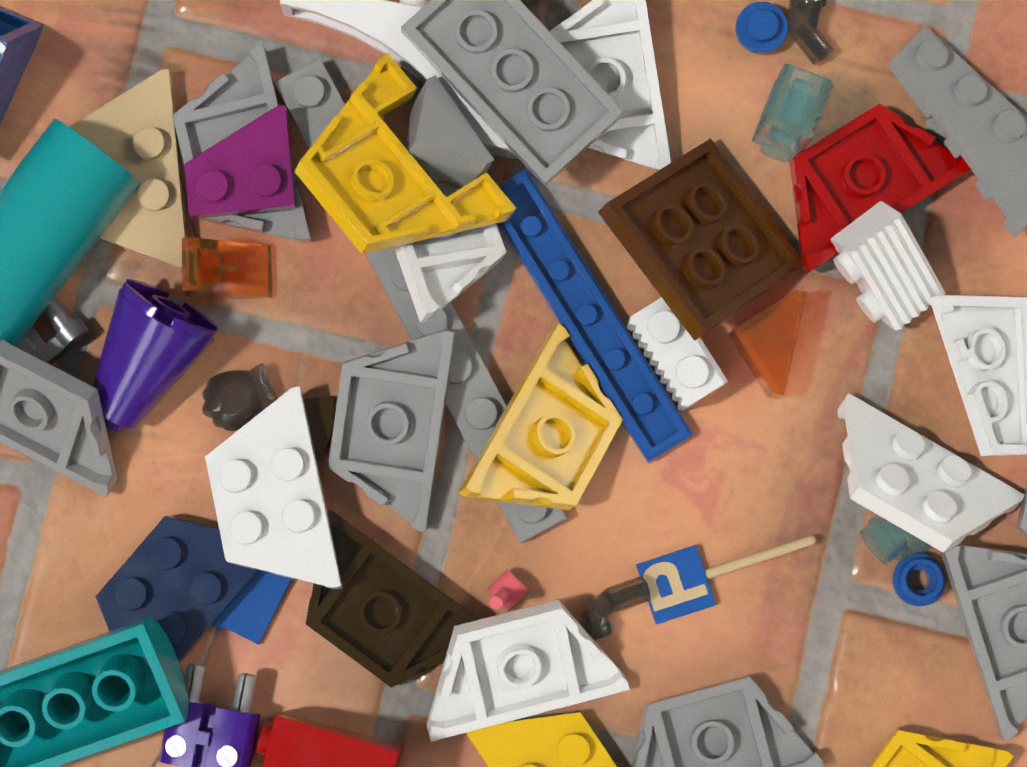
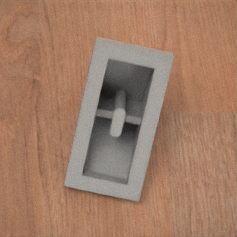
M437 76L428 78L412 104L404 146L428 176L464 187L486 173L494 162V158Z

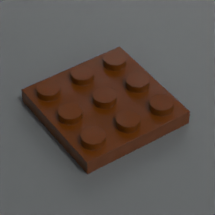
M711 138L610 200L598 211L599 215L694 341L802 266L800 255Z

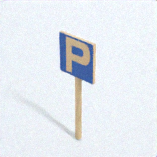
M809 535L705 570L696 545L636 564L655 624L657 625L715 606L716 603L708 583L709 579L812 546L816 543L817 539L814 535Z

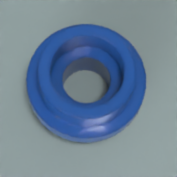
M916 553L902 558L897 563L892 574V585L896 595L903 602L912 606H927L938 600L944 592L946 575L942 565L934 557ZM914 570H921L927 577V583L921 590H915L909 583L910 574Z

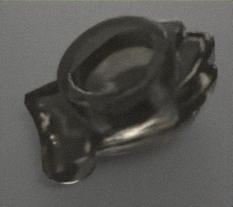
M261 363L249 371L230 370L211 377L206 383V388L202 391V397L205 400L202 406V413L212 419L213 425L224 428L226 431H236L242 428L278 399L270 384L266 366Z

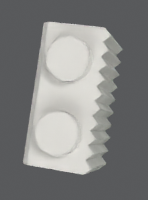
M882 201L878 202L830 239L839 253L833 259L837 269L849 283H856L858 285V289L862 294L856 298L857 303L865 315L874 323L882 320L894 330H900L904 324L911 323L912 318L918 317L920 311L928 309V306L931 305L929 297L945 295L942 285L902 214Z
M662 297L630 317L626 329L629 332H633V340L638 341V348L644 350L643 356L649 358L648 364L651 367H655V375L661 376L660 383L666 385L665 391L672 394L671 400L677 403L676 408L678 411L687 410L728 382L701 338L693 340Z

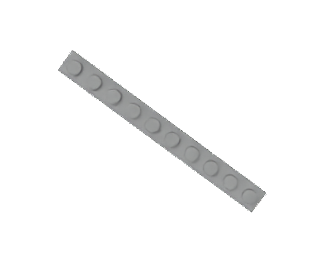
M319 58L274 82L310 149L335 115L337 116L345 106L323 62ZM394 247L365 253L411 340L448 328L456 329L446 406L472 455L477 460L507 405L455 308L450 302L430 320L420 323ZM498 501L520 543L567 519L561 509Z

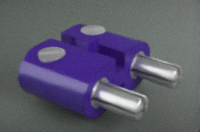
M197 663L188 664L185 676L188 695V715L185 722L164 729L158 761L179 767H251L261 715L251 711L257 677L253 674L240 673L238 675L233 706L222 707L200 701L206 667Z

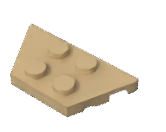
M162 69L76 122L70 128L106 153L141 183L99 239L119 245L142 256L146 255L170 264L177 269L191 270L179 144L172 116L175 113L172 73L169 69Z

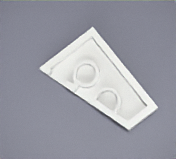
M962 295L929 297L980 455L1027 456V297Z

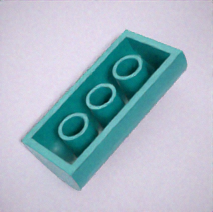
M56 118L52 120L0 188V341L3 340L15 347L25 337L141 184L131 173L106 153Z
M146 618L0 670V767H58L185 722L188 715V695L184 676L174 648L159 623L153 618Z

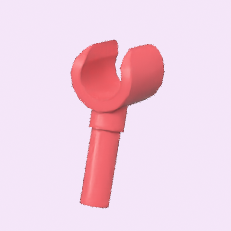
M508 569L487 589L493 595L489 601L491 608L499 609L504 606L509 612L530 592Z

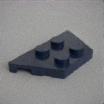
M164 516L95 597L109 631L146 618L156 620L168 636L180 664L260 570L228 563L225 560L220 530L218 528Z

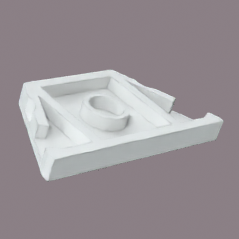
M592 0L571 17L549 31L624 111L623 116L588 148L660 170L671 163L646 0Z
M430 177L446 197L462 188V186ZM496 224L394 247L420 323L430 320L497 265L507 253Z
M299 386L293 387L205 456L225 560L231 564L258 569L331 589H340L343 586L302 390Z
M849 393L837 410L838 418L845 419L847 438L842 443L844 460L850 470L847 477L850 499L943 553L960 544L967 535H975L987 528L992 520L1000 515L1012 513L1025 496L1023 493Z
M554 600L454 626L426 726L432 742L630 689L623 672L559 600Z

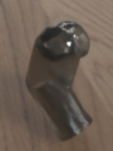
M790 0L787 15L788 34L811 63L816 65L834 50L817 28L821 8L826 6L827 0Z
M642 576L605 588L581 611L580 625H584L585 630L594 640L611 635L614 631V626L609 619V615L648 602L651 599V592L647 581Z

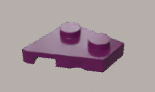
M285 105L274 107L184 164L188 210L191 219L297 209L288 115Z

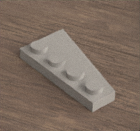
M924 25L891 60L888 67L925 118H934L946 135L944 144L955 159L962 156L979 179L974 185L987 202L991 199L995 201L1007 218L1003 222L1004 226L1014 238L1027 226V117Z

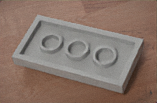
M430 0L401 26L403 35L544 186L550 183L624 114L619 105L520 0Z

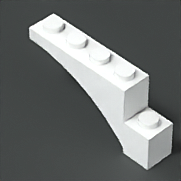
M280 0L284 16L321 24L352 36L384 54L389 53L396 63L413 74L423 85L428 78L436 75L489 153L493 156L520 160L401 32V26L423 8L428 1L400 0V3L387 0Z

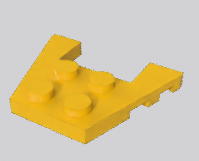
M389 53L382 55L377 61L373 70L360 83L338 115H335L300 160L294 172L361 254L508 220L517 208L487 172L446 197L381 119L383 115L410 100L417 89Z

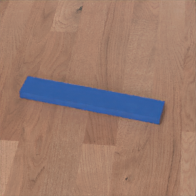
M524 169L498 185L517 209L508 220L497 223L559 324L567 330L570 335L568 338L585 364L589 365L596 376L603 394L613 403L623 419V426L647 463L692 436L693 434L527 170Z

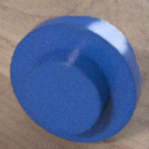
M755 2L746 6L740 12L736 21L735 32L739 43L746 50L755 54H768L778 49L784 42L788 32V23L784 13L776 5L769 2Z

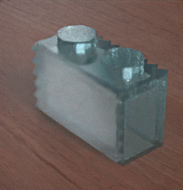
M784 63L772 86L752 138V142L761 145L760 152L774 160L789 162L791 157L793 158L807 148L814 138L813 133L818 128L817 123L822 117L821 113L825 109V103L830 97L829 93L834 87L831 80L794 65Z

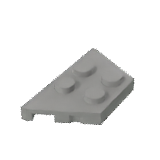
M263 44L253 47L248 52L249 56L226 75L222 73L207 86L206 91L197 99H191L172 115L184 164L274 107L279 106ZM293 161L297 209L199 218L204 221L299 242L312 241L296 173L294 172Z
M451 328L347 360L342 364L328 468L347 482L357 484L365 491L367 496L381 506L385 504L411 522V527L421 532H426L429 522L456 329Z
M1 340L0 443L107 497L116 486L118 479L97 388Z
M958 544L945 553L941 552L998 736L1005 741L1013 738L1019 732L1016 727L1027 718V554Z
M745 676L644 704L632 767H824V764L818 754L812 752L793 730L794 727L784 715L770 704L767 696L750 677Z

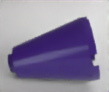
M127 279L118 291L93 387L98 390L106 428L114 432H121L123 427L129 429L136 428L214 341V336L218 330L217 325L196 308L186 302L181 307L167 299L169 293L133 279Z

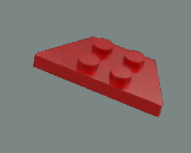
M877 104L797 154L789 161L802 267L806 274L838 255L839 253L830 239L878 202L882 201L902 214L970 171L971 168L962 156L955 159L949 150L935 143L936 137L919 127H911L905 124L901 116L881 104Z

